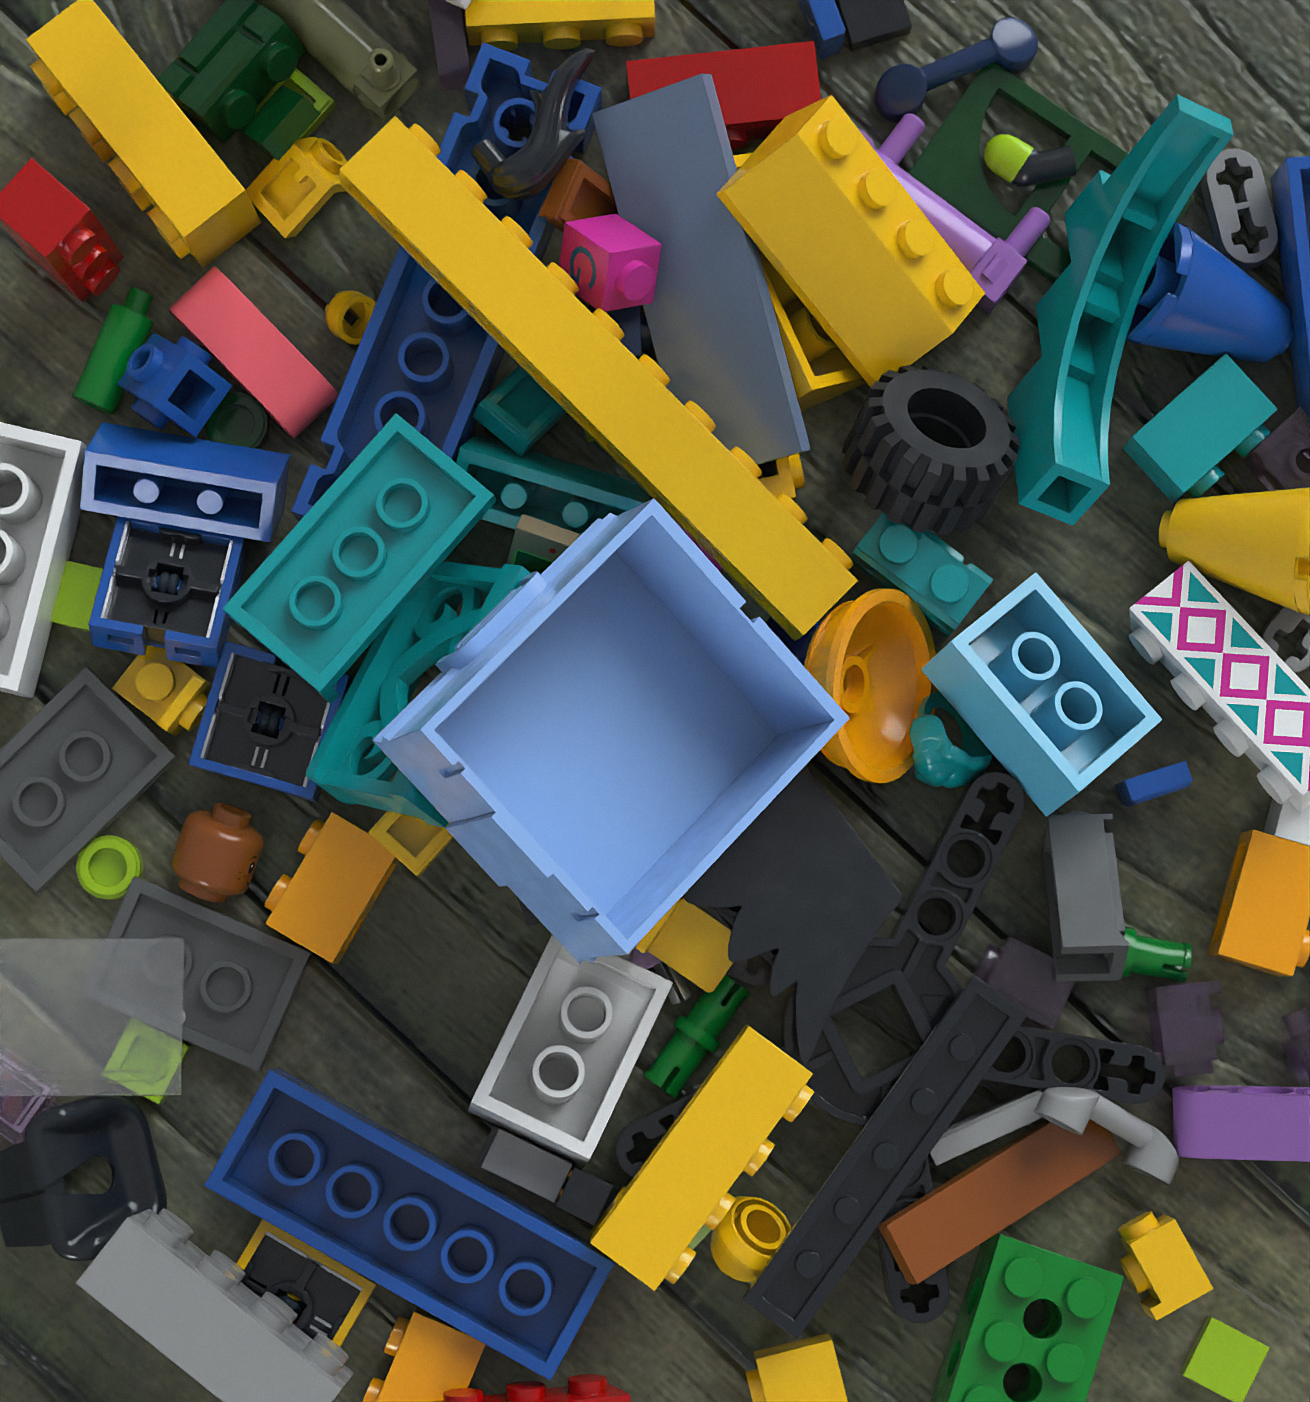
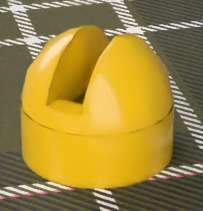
M340 291L335 294L329 305L327 304L325 307V322L329 330L336 337L349 344L358 345L361 342L376 302L358 291ZM347 310L358 318L353 326L344 319Z

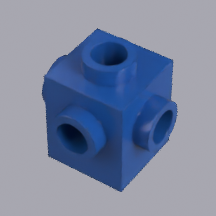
M155 333L151 335L145 344L133 352L128 360L126 372L117 383L122 389L136 398L130 409L145 421L161 431L169 422L195 438L232 387L230 383L208 367L213 358L198 345L183 336L174 344Z

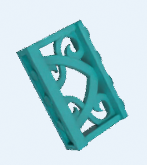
M443 561L375 638L306 770L307 778L342 803L349 805L360 804L421 818L429 825L446 828L449 822L373 742V739L408 705L423 673L442 657L455 652L456 650L453 647L513 589L520 587L519 581L530 574V572L520 565L504 564L502 569ZM463 598L462 610L458 617L456 609ZM481 598H486L482 608L480 609ZM396 773V775H395L393 781H392V782H388V781L392 778V776Z

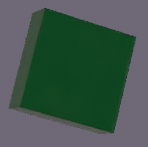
M281 85L241 132L258 149L279 161L321 113L304 96Z

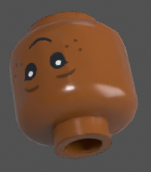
M216 802L212 811L198 810L189 813L170 860L172 870L180 878L178 885L181 889L195 897L217 903L226 902L228 896L246 892L264 846L263 836L256 828L249 824L251 819L250 813L234 805Z

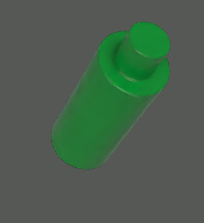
M130 287L122 306L111 304L72 394V398L98 411L115 415L125 392L117 383L126 372L128 360L133 352L146 343L154 324L152 320L145 317L154 298L152 295L140 289Z

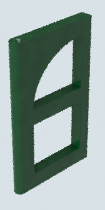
M994 62L979 71L913 167L906 172L995 239L1000 237L1005 241L1030 208L1038 207L1048 214L1073 177L1037 184L1015 216L1001 205L986 182L980 160L982 123L985 113L996 93L1066 139L1067 142L1064 146L1070 145L1073 150L1076 173L1088 156H1091L1114 172L1129 153ZM1192 195L1189 197L1175 222L1178 223L1195 197ZM1043 235L1039 237L1024 257L1028 260L1026 265L1053 283L1071 263L1070 253Z

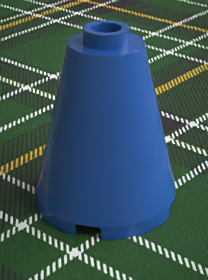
M1175 222L1147 278L1126 340L1134 344L1222 357L1227 353L1231 359L1266 363L1274 356L1281 355L1287 349L1293 337L1294 325L1291 322V311L1285 303L1185 224Z

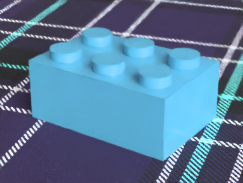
M1036 572L950 641L921 669L1046 817L1083 790L1162 721V718Z

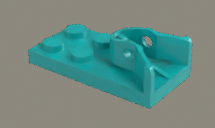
M395 413L222 609L237 625L248 631L310 684L327 702L332 703L340 696L334 689L336 682L496 502V498L480 482Z

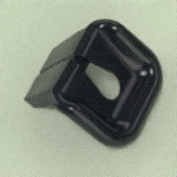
M112 1092L99 1093L50 1107L37 1114L27 1124L24 1132V1142L17 1143L0 1151V1227L5 1247H34L51 1244L53 1250L61 1258L77 1262L90 1261L96 1258L127 1217L147 1209H151L158 1215L163 1208L167 1209V1193L148 1121L140 1107L133 1100L122 1094ZM93 1156L101 1157L109 1164L113 1179L111 1186L105 1193L67 1194L63 1180L64 1175Z

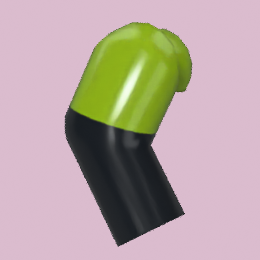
M999 134L992 137L984 149V160L987 167L993 173L1016 187H1027L1076 176V162L1070 145L1038 151L1017 137L1009 134Z

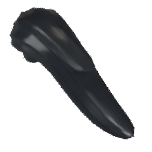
M583 49L567 58L555 71L551 81L542 93L535 90L529 91L535 107V121L526 144L519 151L505 158L490 139L482 140L474 146L471 156L488 177L496 193L514 201L533 198L548 186L584 138L585 130L576 129L569 132L568 112L576 85L592 61L595 53L594 50Z

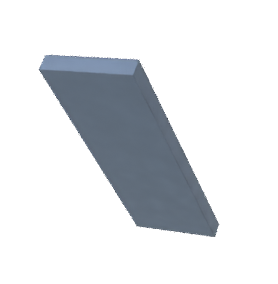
M702 73L592 113L619 216L662 244L653 303L644 304L643 308L658 365L664 370L671 381L666 388L683 405L691 400L700 406L716 425V429L712 434L729 451L734 446L742 449L757 465L811 450L757 245L716 195L734 175L737 168L712 74Z

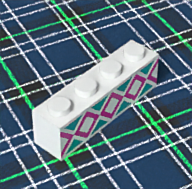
M1187 561L1129 608L1131 630L1133 631L1129 634V639L1147 662L1153 665L1159 660L1175 677L1171 680V685L1186 705L1195 711L1202 706L1217 722V725L1213 727L1214 732L1233 755L1239 757L1245 753L1261 770L1257 774V778L1266 792L1281 805L1288 800L1302 814L1310 807V689L1206 578Z

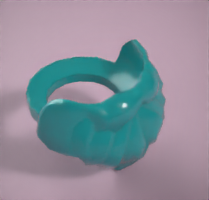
M938 690L922 700L917 710V717L914 718L910 727V738L914 748L912 758L914 759L913 764L916 770V778L930 786H944L949 789L965 786L977 779L980 774L985 773L994 755ZM933 708H942L955 718L962 734L961 749L950 742L942 721L937 716L930 715Z

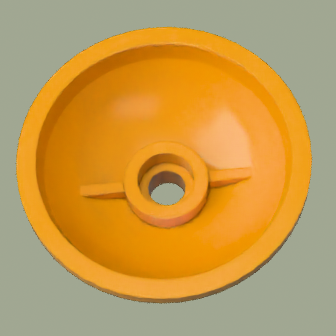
M886 588L873 589L864 593L856 600L847 601L837 606L817 627L810 641L804 667L850 718L820 751L832 763L848 769L857 778L871 783L894 781L911 768L914 762L912 758L914 748L910 738V727L914 718L917 717V710L922 700L937 691L934 684L921 670L936 655L931 630L920 607L902 591ZM933 708V710H932V712L930 713V715H934V713H935V708Z

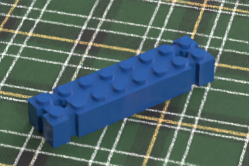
M483 42L464 87L468 111H471L470 117L454 112L440 146L441 153L437 158L454 175L459 170H463L471 176L487 196L483 204L500 221L505 216H508L519 224L533 242L529 250L542 261L555 227L538 214L554 178L544 190L533 198L514 201L493 190L488 177L473 159L471 152L476 144L485 139L492 140L505 158L519 151L528 139L523 137V141L510 140L509 131L512 129L515 134H518V127L524 126L529 127L532 132L535 121V107L529 91L535 90L542 93L548 84L532 78L530 60ZM556 70L553 71L552 76H551L549 82L551 81V79H552V77H553V75H554V73H555ZM579 80L576 85L568 112L569 132L576 129L586 131L584 138L574 150L582 155L585 154L595 130L592 113L602 110L601 87L583 80ZM401 245L396 253L320 439L328 454L331 455L326 470L310 464L291 510L298 522L395 413L456 462L460 447L470 439L477 422L472 416L478 404L487 397L505 353V350Z

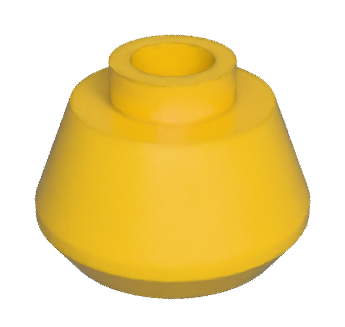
M737 1196L727 1214L713 1230L710 1249L713 1259L723 1273L738 1281L753 1282L792 1227L782 1211L772 1203L758 1197Z

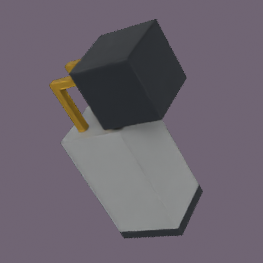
M497 1125L493 1126L475 1165L552 1202H555L557 1196L560 1195L561 1197L556 1207L593 1225L596 1224L614 1183L575 1165L573 1171L570 1170L573 1164L572 1161ZM569 1176L570 1178H569V1180H568V1182H567L565 1188L562 1189L561 1187H562V1185H563V1183H564L566 1177Z

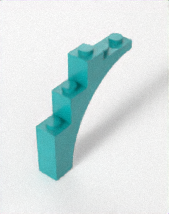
M1178 94L1111 175L1099 170L1064 213L1071 263L1036 304L1042 356L1007 397L1009 417L1012 418L1016 426L1014 434L1019 437L1020 448L1016 453L1018 458L1014 464L1019 504L1072 526L1110 485L1108 432L1111 403L1125 340L1147 278L1169 232L1195 187L1216 157L1234 136L1231 119Z

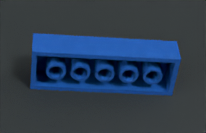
M280 1068L269 1069L204 1185L208 1189L550 1381L615 1264V1261L593 1246L590 1241Z

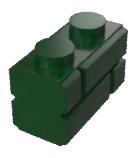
M226 0L157 80L190 121L200 128L202 127L211 136L225 144L238 129L244 128L251 122L257 106L278 82L285 81L292 75L297 66L298 59L305 53L306 49L278 15L263 5H259L255 0Z

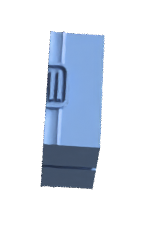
M655 498L618 516L609 513L603 520L598 518L541 575L538 571H534L519 581L521 586L513 589L453 647L456 650L455 652L442 657L435 664L441 673L373 739V742L449 822L445 829L499 887L508 886L579 964L584 960L592 963L597 957L628 954L850 719L760 617L750 620L743 613L740 607L746 602L744 598Z

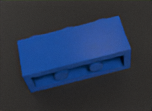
M102 422L84 452L80 510L271 542L284 513L290 454Z

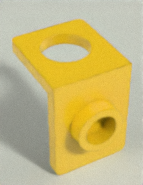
M683 896L636 946V949L644 954L648 951L708 993L716 989L733 964L728 959V944L732 930L696 905L688 903Z

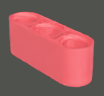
M215 266L168 308L170 313L250 396L254 397L263 406L266 413L292 439H295L338 398V392L326 378Z

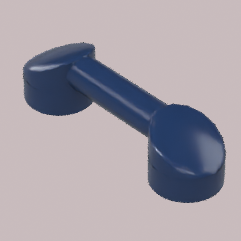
M1006 17L996 22L989 38L921 68L911 64L893 66L882 74L877 83L874 93L875 107L884 119L899 123L905 114L918 115L926 92L994 62L1011 74L1019 73L1030 66L1037 53L1038 39L1036 33L1023 20L1015 17Z

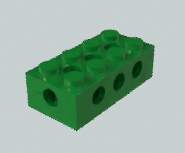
M997 1233L980 1244L931 1402H1086L1124 1276ZM1040 1299L1045 1307L1044 1321L1036 1330L1027 1332L1023 1323L1025 1309L1031 1302ZM1022 1363L1026 1373L1025 1382L1017 1392L1006 1395L1003 1388L1004 1375L1011 1366Z

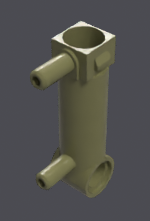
M255 0L259 5H263L278 15L287 24L306 51L353 95H357L360 104L364 108L371 110L384 123L421 87L418 70L407 61L406 56L402 52L396 51L343 0Z

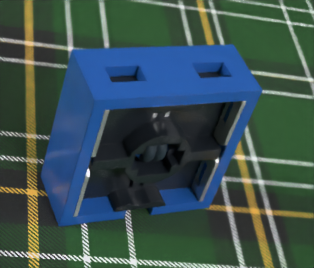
M117 516L88 624L93 646L140 655L146 654L147 646L166 649L167 660L217 669L232 620L222 608L239 590L247 559L246 539Z
M225 641L188 764L197 769L318 803L322 788L307 778L306 770L353 682L352 678L344 674L336 682L334 689L340 696L334 702L329 703L296 672L282 667V660L276 655Z

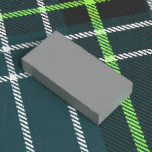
M1030 1088L949 1125L929 1153V1161L937 1166L1042 1118L1035 1114L1034 1110L1044 1090Z

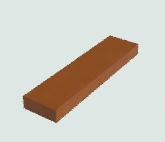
M1090 1119L1082 1135L1070 1132L1044 1120L878 1225V1228L907 1283L919 1284L1122 1153L1111 1132Z

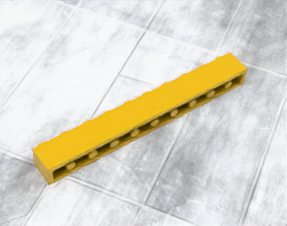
M394 116L339 169L340 185L652 498L656 499L664 510L794 641L804 636L858 581L848 571L854 565L849 556L835 542L828 538L821 543L803 525L808 520L804 511L783 492H780L775 497L757 479L762 474V471L748 454L737 446H734L729 451L712 434L716 429V425L700 406L691 400L683 405L666 388L671 381L664 370L653 359L645 354L637 359L620 342L625 334L606 312L597 308L591 313L574 296L579 291L574 280L554 262H551L546 267L529 250L533 242L522 227L508 216H505L500 221L483 204L487 196L471 176L463 170H459L454 175L437 158L441 153V149L423 128L413 124L408 129Z

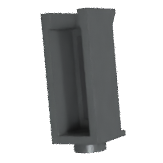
M1071 811L1062 815H1048L1041 851L1056 981H1111L1122 979L1129 942L1124 938L1125 924L1113 833H1110L1113 821L1112 814H1090L1084 811Z

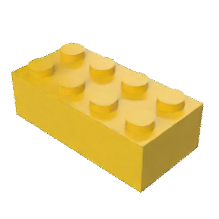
M93 0L75 1L26 39L38 58L29 67L41 81L45 91L65 116L69 114L68 116L80 130L82 137L103 163L114 157L108 163V166L139 209L144 211L152 204L154 208L147 212V215L180 260L191 253L199 265L204 268L262 223L244 187Z

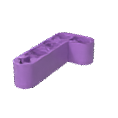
M1185 1085L1172 1088L1173 1146L1178 1156L1202 1159L1310 1162V1087Z

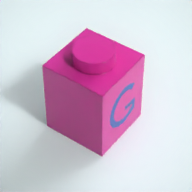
M618 214L569 221L564 224L559 266L578 286L579 291L576 295L596 309L600 308L607 312L653 303L662 244Z

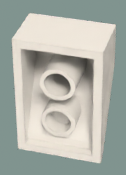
M552 935L474 1094L468 1112L585 1167L598 1144L673 982L617 955L597 957L592 963L584 960L579 964Z

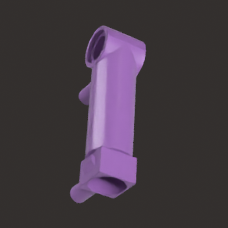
M911 113L905 114L878 150L875 149L873 140L867 133L859 129L983 289L985 294L976 305L990 314L1022 273L1028 261L1024 257L1049 226V215L1038 207H1032L1005 241L1000 237L995 239L898 166L899 162L925 130L924 122L919 117Z

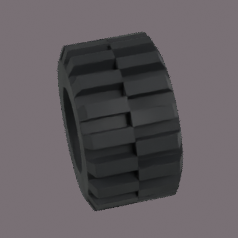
M909 365L899 367L897 372L889 370L881 375L878 382H874L843 444L842 453L845 454L842 460L844 472L851 475L849 483L854 491L864 494L866 497L864 502L873 510L879 509L887 515L886 519L896 524L900 522L910 525L911 530L925 533L927 529L933 530L937 535H950L953 529L962 533L970 530L974 523L979 524L983 520L1018 458L1016 453L1020 448L1019 437L1014 434L1016 426L1011 417L1002 413L1004 407L996 398L987 396L984 393L985 389L976 383L971 384L961 379V375L951 371L944 373L940 372L936 367L924 365L921 370H918Z

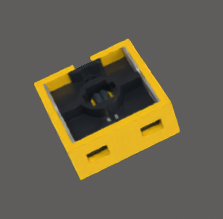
M264 1219L260 1222L236 1263L246 1274L240 1282L260 1298L268 1291L285 1302L297 1314L296 1319L292 1323L311 1339H314L318 1333H321L339 1347H342L378 1285L376 1282Z

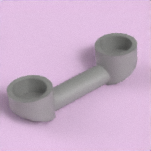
M1077 1087L1048 1088L1043 1091L1034 1110V1113L1070 1132L1082 1135L1090 1119L1130 1142L1131 1145L1122 1164L1158 1183L1170 1186L1179 1167V1157L1176 1149L1159 1129L1093 1090Z

